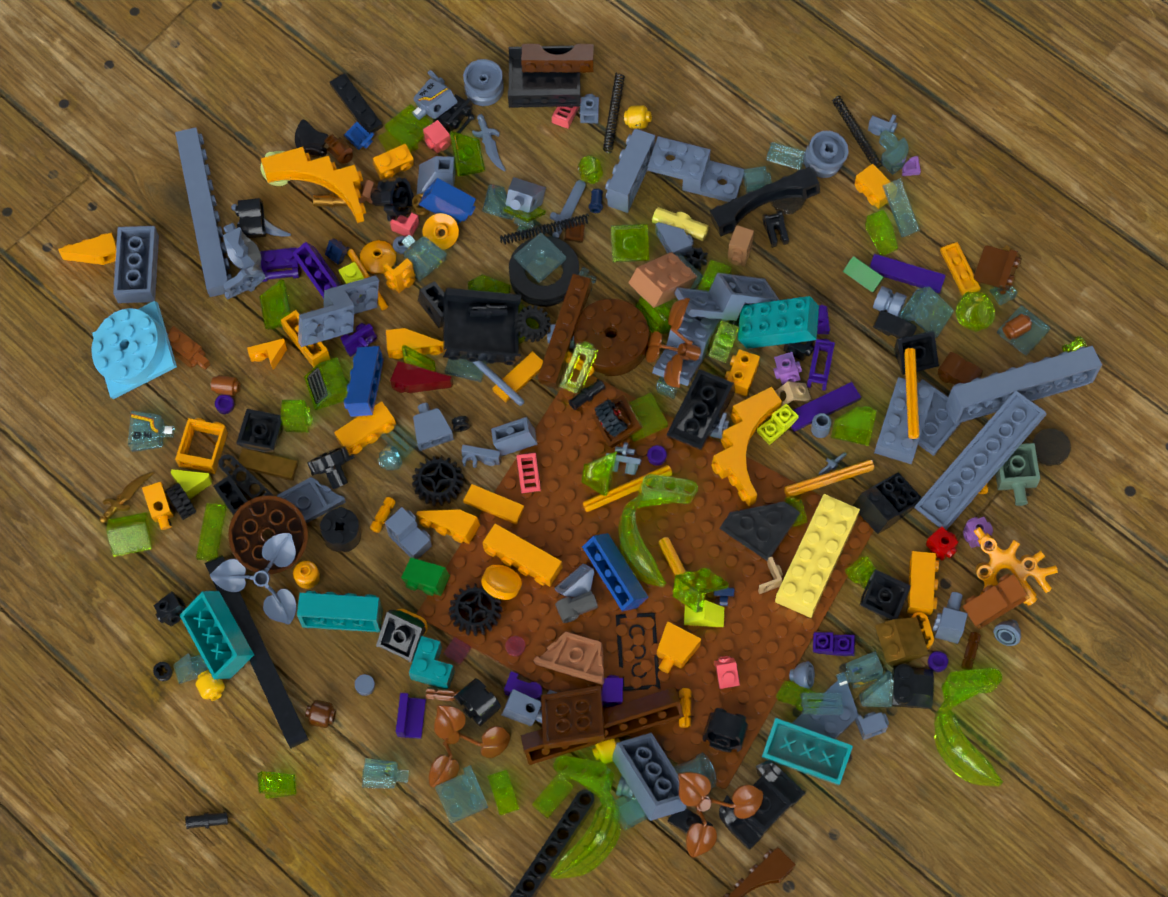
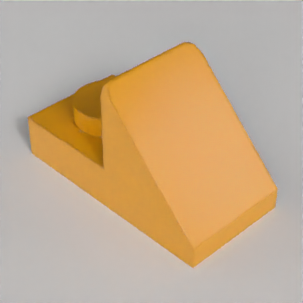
M283 338L247 347L251 362H260L265 360V358H269L271 367L274 370L287 351V346Z

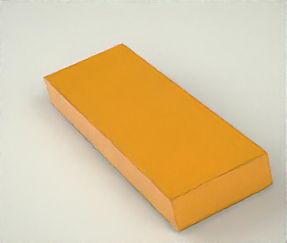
M955 242L941 247L940 252L962 297L980 291L981 288L978 282L974 280V273L959 243Z
M532 351L502 380L517 393L540 372L543 360ZM497 385L492 388L493 392L505 403L511 399Z
M471 484L463 500L465 504L514 524H517L524 510V505Z

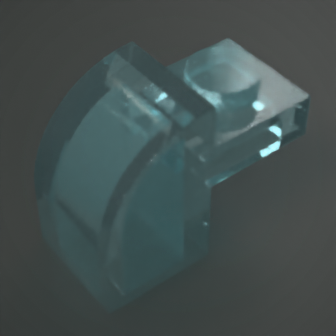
M885 130L881 133L879 143L887 150L882 154L881 163L893 175L906 163L909 146L905 138L898 141L894 134H890Z

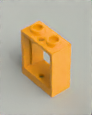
M188 418L175 458L178 466L215 474L228 435L225 425L216 421L213 423L206 422L201 418ZM195 431L219 436L212 459L187 455Z

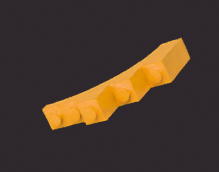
M303 147L261 158L268 183L280 180H301L321 185L334 192L347 204L353 212L357 223L364 221L365 207L358 200L361 198L359 190L362 189L360 182L363 181L361 171H357L355 165L337 169L335 162H331L329 156L311 160L309 153H305Z
M772 387L733 406L731 419L735 425L723 430L721 442L725 450L715 454L711 464L715 474H719L721 479L728 477L731 485L737 488L741 500L745 501L748 506L756 503L757 493L747 471L746 450L757 428L781 407L782 401Z

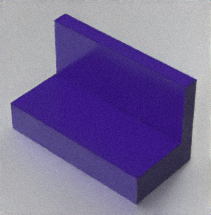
M400 693L396 725L397 737L422 739L426 699L410 698L408 693Z

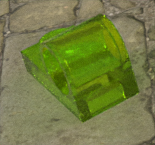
M863 556L847 567L845 572L852 582L860 583L862 588L865 589L875 567L868 556Z

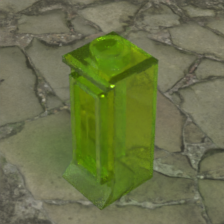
M585 341L576 344L564 378L559 385L560 387L573 393L581 392L598 352L597 349L593 348V344ZM582 353L587 355L575 383L570 381Z

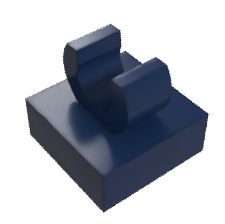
M333 238L328 242L325 255L339 265L343 262L345 255H347L349 247L343 246L342 241H337Z
M714 587V596H720V606H728V596H734V588Z

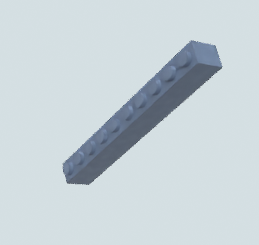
M191 128L175 132L206 289L209 297L225 294L223 283L232 279V276L227 273L230 265L228 258H224V253H227L225 243H221V237H223L221 226L218 227L217 224L220 221L218 211L214 209V206H217L215 195L211 194V191L214 190L212 180H208V175H211L209 165H205V160L208 158L206 150L202 149L201 146L204 144L203 135L198 133L197 128Z

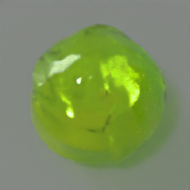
M966 292L957 304L956 317L959 323L973 332L988 328L995 320L994 305L988 295L982 292Z

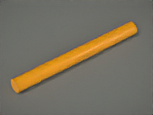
M348 250V256L352 262L356 263L364 279L370 277L354 250ZM378 291L377 303L381 310H386L388 305Z

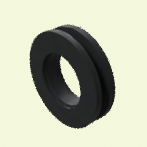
M541 236L525 241L513 252L509 262V277L512 289L516 294L521 295L523 301L539 307H549L562 303L572 275H580L579 261L574 250L564 241L554 237ZM549 257L559 262L563 268V274L556 283L551 285L539 286L528 280L525 274L527 266L538 258Z

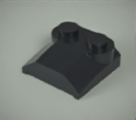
M246 409L236 444L249 450L264 453L274 452L279 435L283 432L284 416Z
M875 569L866 584L859 606L879 615L884 620L898 619L911 586Z
M389 610L386 613L376 646L408 660V662H412L420 638L425 634V624L420 619L403 611Z
M907 664L893 666L892 707L932 709L934 696L933 669L916 668Z

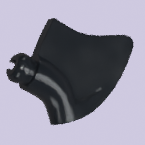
M303 119L298 124L295 132L296 148L303 147L304 152L309 153V155L325 157L328 150L324 146L328 134L315 130Z

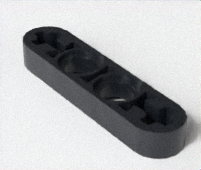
M226 454L219 459L221 470L230 475L232 480L252 499L262 495L274 496L233 456ZM232 459L230 463L236 469L233 471L228 466L225 467V460L230 461ZM243 471L247 476L244 481L240 482L236 477L239 472ZM254 484L260 486V491L257 494H251L250 487Z

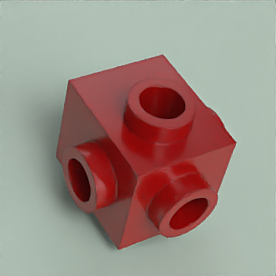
M941 526L927 539L926 546L930 549V553H936V558L943 561L945 558L948 557L950 559L958 551L956 548L959 542L952 532H948Z

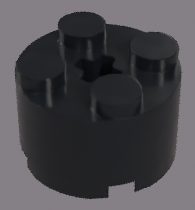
M338 507L329 511L320 522V531L324 542L332 551L349 552L359 544L361 527L358 518L352 511L344 507Z
M475 678L454 696V699L461 706L465 707L463 712L470 719L473 717L476 724L482 726L498 712L501 705L496 697L485 689L486 686L479 679Z
M716 708L708 716L702 737L703 741L705 742L707 739L710 742L709 746L720 751L731 752L732 749H737L736 752L741 751L748 729L746 717L741 714L727 713L722 708Z

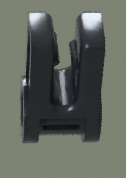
M777 211L776 214L762 215L763 225L767 231L771 247L774 248L778 244L777 234L774 229L778 230L782 244H788L789 238L782 212Z

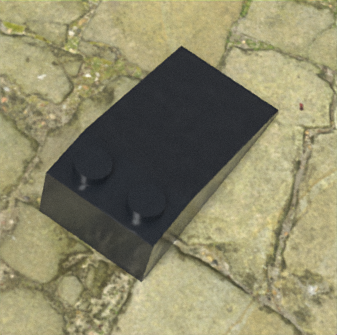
M699 369L666 435L702 450L723 413L728 408L735 393L734 383Z

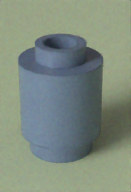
M820 413L815 415L812 420L811 432L817 438L826 437L830 432L831 419L828 415Z

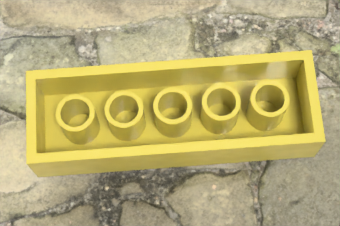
M823 494L776 594V603L812 618L855 525L860 509Z

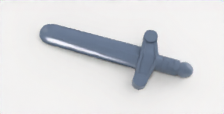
M578 180L575 183L560 215L552 212L550 214L551 220L557 223L558 221L561 222V220L564 221L571 218L585 189V181ZM560 224V231H558L556 227V232L552 234V236L557 239L559 238L562 232Z

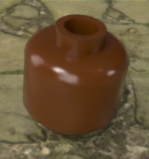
M315 700L311 706H307L305 717H308L310 725L327 728L330 724L333 725L335 721L336 709H334L333 704L330 702Z

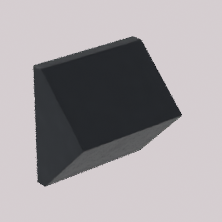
M933 330L896 340L894 352L902 375H905L904 352L907 348L915 349L916 372L939 366Z

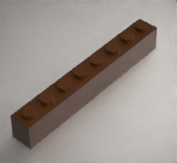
M675 687L603 709L605 740L545 749L543 746V729L520 735L528 764L539 763L596 745L603 741L684 717Z

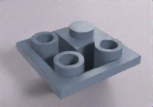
M435 156L420 164L417 194H424L425 189L436 178L454 187L456 170L454 157Z

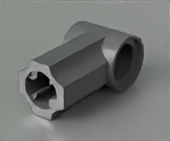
M592 591L574 598H563L555 604L563 623L571 622L577 619L579 615L598 608Z

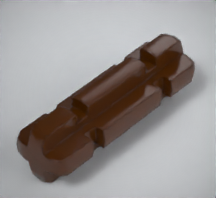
M970 633L961 668L971 671L973 668V661L981 638L979 633Z

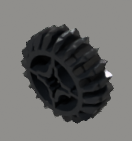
M442 455L438 460L436 456L432 457V461L426 458V464L420 462V468H415L416 474L412 476L414 480L412 486L415 488V494H419L420 500L425 499L426 504L432 501L434 507L437 502H440V506L444 505V501L450 504V498L456 500V493L461 494L462 492L460 488L464 486L462 481L464 475L461 474L462 469L457 467L456 462L451 463V458L449 457L445 461ZM443 470L448 471L454 478L444 475ZM423 483L433 487V492L428 491L423 486Z
M475 583L473 585L474 588H470L467 584V590L464 591L460 588V595L454 593L455 600L450 601V605L453 606L449 608V613H451L450 619L454 621V627L459 626L460 632L466 629V635L468 636L471 634V631L474 632V636L478 635V631L485 635V629L491 632L493 630L491 625L497 626V620L501 619V614H499L503 611L502 607L499 606L501 599L491 596L482 585L478 588ZM472 597H475L474 600L470 602L466 601ZM483 598L491 604L492 610H488L487 607L482 605ZM478 606L479 611L477 610V612H474L473 614L472 609ZM460 609L469 614V621L461 617ZM486 618L485 620L476 623L478 619Z

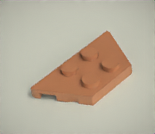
M565 632L556 642L547 647L548 651L540 657L536 656L533 660L536 665L598 684H604L603 645L599 641Z

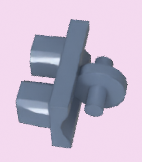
M624 442L623 447L616 446L615 452L622 453V456L606 453L605 459L607 460L608 471L618 472L619 462L626 463L625 473L635 475L638 465H641V459L626 457L627 454L634 455L635 449L628 448L627 442Z

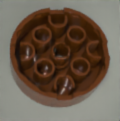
M603 299L596 301L582 310L573 334L574 349L579 358L584 360L586 364L594 367V372L605 374V376L626 374L635 369L645 358L649 340L647 321L637 307L624 300Z
M260 496L245 502L234 513L228 529V541L235 558L245 568L253 572L265 570L270 561L262 556V548L266 543L262 534L266 529H270L273 531L274 536L281 533H290L295 545L296 555L293 562L286 567H278L273 563L268 573L276 574L291 568L301 558L307 545L308 529L302 513L291 502L277 496Z

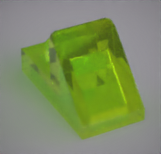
M507 770L487 776L499 815L519 810Z
M266 771L257 773L259 793L265 794V798L296 795L295 774Z

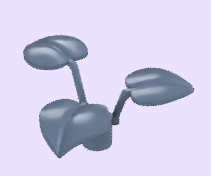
M281 533L266 541L262 548V556L269 560L270 563L265 570L257 571L254 576L245 575L246 568L236 559L224 561L210 574L211 579L216 585L229 592H238L244 589L246 585L245 578L253 580L257 586H265L273 594L264 601L263 608L265 614L272 620L288 625L292 622L296 612L294 595L287 589H280L276 593L268 584L270 581L268 571L273 563L278 567H286L295 558L296 549L290 533Z

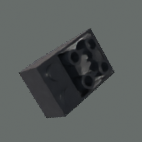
M898 472L862 492L852 506L860 509L859 514L879 534L912 511L922 497Z

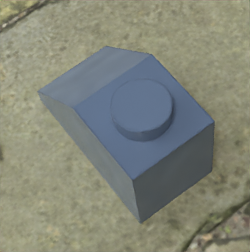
M660 222L655 224V233L667 254L672 252L678 258L686 255V252H691L694 243L691 236L687 235L684 229Z

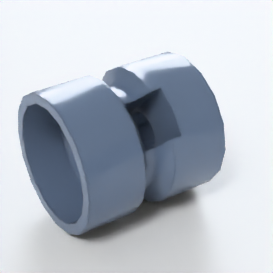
M882 286L875 299L873 309L887 311L890 314L899 316L907 296L898 292L893 294L891 289Z

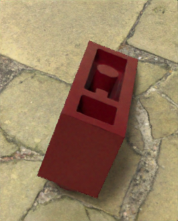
M401 361L397 362L390 379L392 388L399 393L452 388L453 385L451 376Z

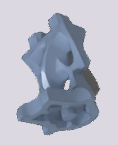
M234 223L223 228L226 233L223 237L230 260L236 267L242 270L237 276L223 283L227 300L246 290L254 291L255 287L265 279V274L261 268L262 257L257 245L245 236L240 227L236 228Z

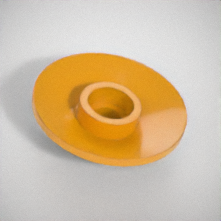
M439 213L432 215L423 226L424 241L435 250L449 249L456 243L459 236L457 222L447 214ZM445 230V234L440 236L439 231Z
M380 240L368 243L360 253L362 265L367 272L372 274L385 273L383 265L387 263L392 268L397 259L393 246L388 242Z

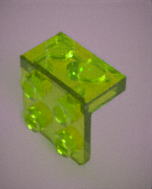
M701 568L693 572L686 571L683 574L675 575L673 597L698 613L703 611L705 593L729 588V583L711 572L708 568Z

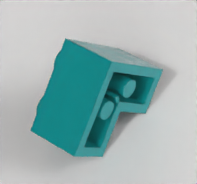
M421 636L409 675L411 680L442 689H449L455 671L453 665L438 661L442 650L440 641Z

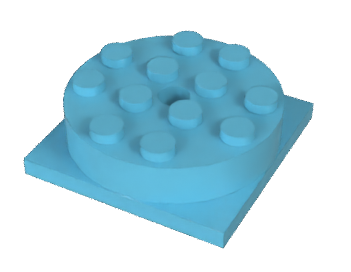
M156 301L139 309L127 308L119 310L107 317L97 331L92 333L94 338L91 348L92 359L96 369L105 377L109 395L112 399L177 367L159 304Z

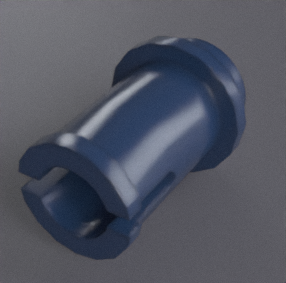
M593 189L591 191V203L588 207L590 212L595 214L600 213L603 209V191L600 189Z

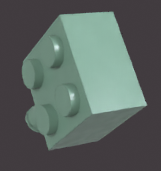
M1035 443L1021 444L995 474L998 490H1014L1016 506L1028 504L1025 488H1036L1040 481Z

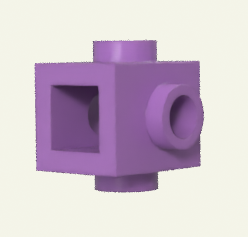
M793 352L774 357L777 367L773 369L776 379L780 378L782 385L788 381L796 382L800 380L799 373L802 372L799 361L795 362Z
M974 517L968 520L965 525L963 536L971 548L981 547L977 541L979 538L973 532L977 527H980L984 533L992 536L993 528L990 522L986 521L985 517L979 519Z

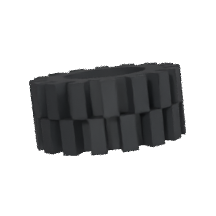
M530 305L527 309L524 307L520 311L514 328H517L516 333H521L519 335L520 338L524 336L526 337L525 341L530 339V342H534L535 339L538 342L544 338L551 323L549 322L550 317H546L548 313H542L543 308L537 310L538 306L534 305L532 309ZM529 318L534 319L538 322L539 328H530L526 324V320Z
M179 483L165 490L182 520L196 513L195 508Z

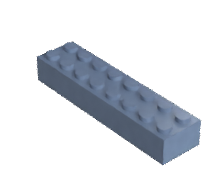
M1083 346L1073 352H1063L1053 358L1046 357L1036 363L1029 362L1023 367H1012L1006 370V372H996L986 378H975L966 384H956L952 387L945 406L955 425L997 412L1015 390L1030 401H1035L1091 384L1095 380L1102 363L1093 346L1086 348Z

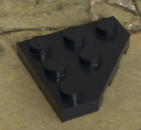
M784 501L729 513L719 529L768 561V558L773 556L801 512Z

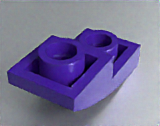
M814 632L813 653L855 656V635H834L833 632Z

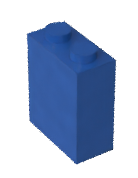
M436 178L425 189L419 205L435 214H447L459 224L461 221H465L468 215L471 216L476 207L474 206L476 198Z

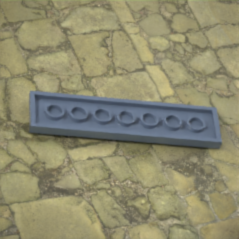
M1015 390L914 508L940 528L942 526L947 530L1047 415L1046 412Z

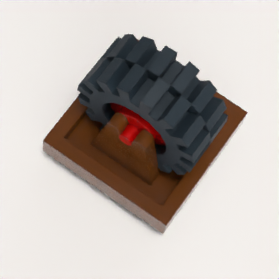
M625 395L620 396L613 402L607 399L595 407L596 413L592 415L610 448L615 447L643 428Z

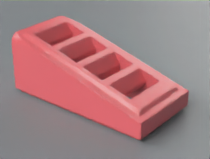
M574 106L573 108L557 107L552 115V123L569 129L580 106Z
M536 453L516 455L521 494L541 491ZM532 461L533 464L522 465L521 462ZM533 468L534 471L523 472L522 469ZM534 475L535 479L524 480L523 476ZM536 483V486L525 487L524 484Z

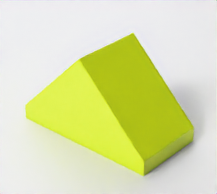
M171 469V475L175 482L181 485L189 500L210 486L213 481L209 473Z
M707 600L685 605L684 625L724 627V607Z

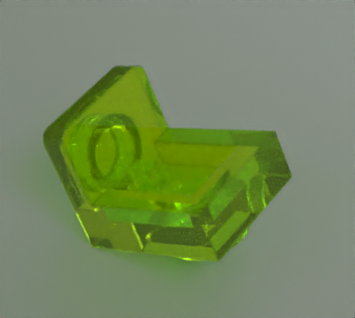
M795 496L784 498V502L801 512L792 527L807 523L802 500Z

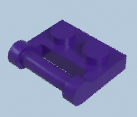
M297 247L260 251L262 257L261 268L265 274V279L262 282L278 278H299V264L292 254ZM292 268V270L268 272V270Z

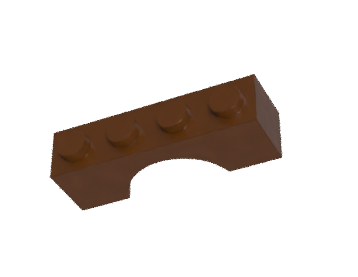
M522 44V72H593L594 44H575L571 51L561 55L546 52L540 44Z

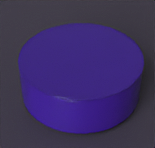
M223 394L216 398L215 407L219 413L228 414L233 411L235 404L231 396Z
M659 445L652 446L648 450V461L655 466L662 465L667 458L666 450Z
M935 651L928 658V667L933 669L934 672H942L948 665V657L943 652Z

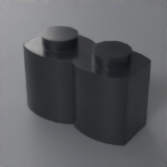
M260 198L238 200V206L235 207L236 215L239 217L237 228L240 227L248 238L266 237L263 201Z

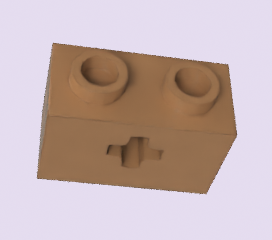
M736 225L729 243L728 262L736 266L746 265L752 249L753 230Z

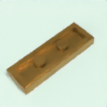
M242 448L238 460L247 470L291 481L298 462L295 460Z

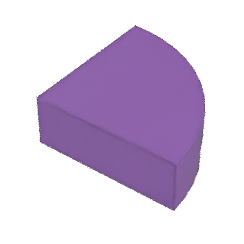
M918 156L911 157L904 164L902 176L920 175Z

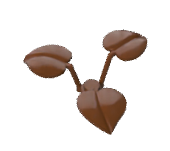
M689 298L676 301L670 310L668 318L671 331L685 341V343H681L678 348L661 344L663 336L660 332L656 331L650 335L646 350V361L649 363L655 362L660 348L678 352V354L672 357V361L666 364L664 371V381L666 384L676 388H680L683 359L697 361L701 353L699 346L692 345L693 341L688 340L678 332L690 301Z
M437 705L434 731L439 738L444 740L443 745L446 747L448 757L446 755H439L433 761L429 772V785L431 787L445 785L453 781L457 776L459 763L457 760L452 759L453 755L449 744L457 743L459 737L477 746H482L480 751L482 756L494 758L507 748L510 734L500 726H493L483 733L482 742H478L458 732V730L464 727L466 721L465 715L461 710L449 705Z
M694 772L679 773L680 800L686 806H694L697 809L696 813L699 814L702 820V824H692L687 832L686 846L691 857L702 855L708 852L716 843V830L714 827L707 825V821L702 813L711 807V803L734 808L735 816L744 819L754 815L760 808L763 792L752 785H742L733 793L732 801L734 804H729L707 796L711 791V783L704 775Z

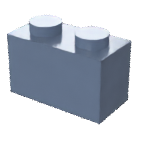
M527 417L491 429L493 444L500 451L501 456L537 445L535 428Z

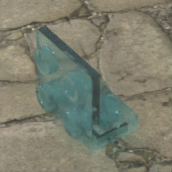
M924 287L916 289L899 317L906 321H915L925 332L933 330L935 338H937L954 310L932 288Z
M471 765L463 768L464 774L435 787L451 824L488 808Z

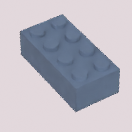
M634 129L632 135H628L626 140L627 146L625 149H622L619 156L620 162L615 164L612 171L613 177L608 179L605 187L607 190L608 206L626 213L629 212L645 177L655 146V135L638 129Z
M155 226L118 227L113 291L118 303L155 301L159 235Z
M898 377L874 453L912 464L935 388L917 383L919 438L910 439L908 437L906 379Z
M652 733L616 744L612 760L650 821L686 809L687 806L681 802L679 797L678 774Z

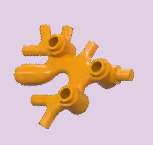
M980 527L973 531L979 538L977 541L981 549L990 556L989 563L981 562L976 566V574L980 580L984 581V588L991 584L993 586L998 585L997 573L1001 569L1007 568L1018 578L1030 596V599L1023 602L1028 606L1037 600V594L1026 581L1028 576H1033L1045 593L1052 589L1045 577L1058 573L1056 565L1046 568L1038 567V562L1045 557L1041 550L1034 556L1026 554L1018 560L1015 553L1020 543L1016 540L1012 541L1008 549L1003 550L997 546L995 539L988 533H984ZM986 541H991L989 546H985ZM1027 560L1031 561L1029 565H1025ZM986 568L987 571L985 573H981V569Z

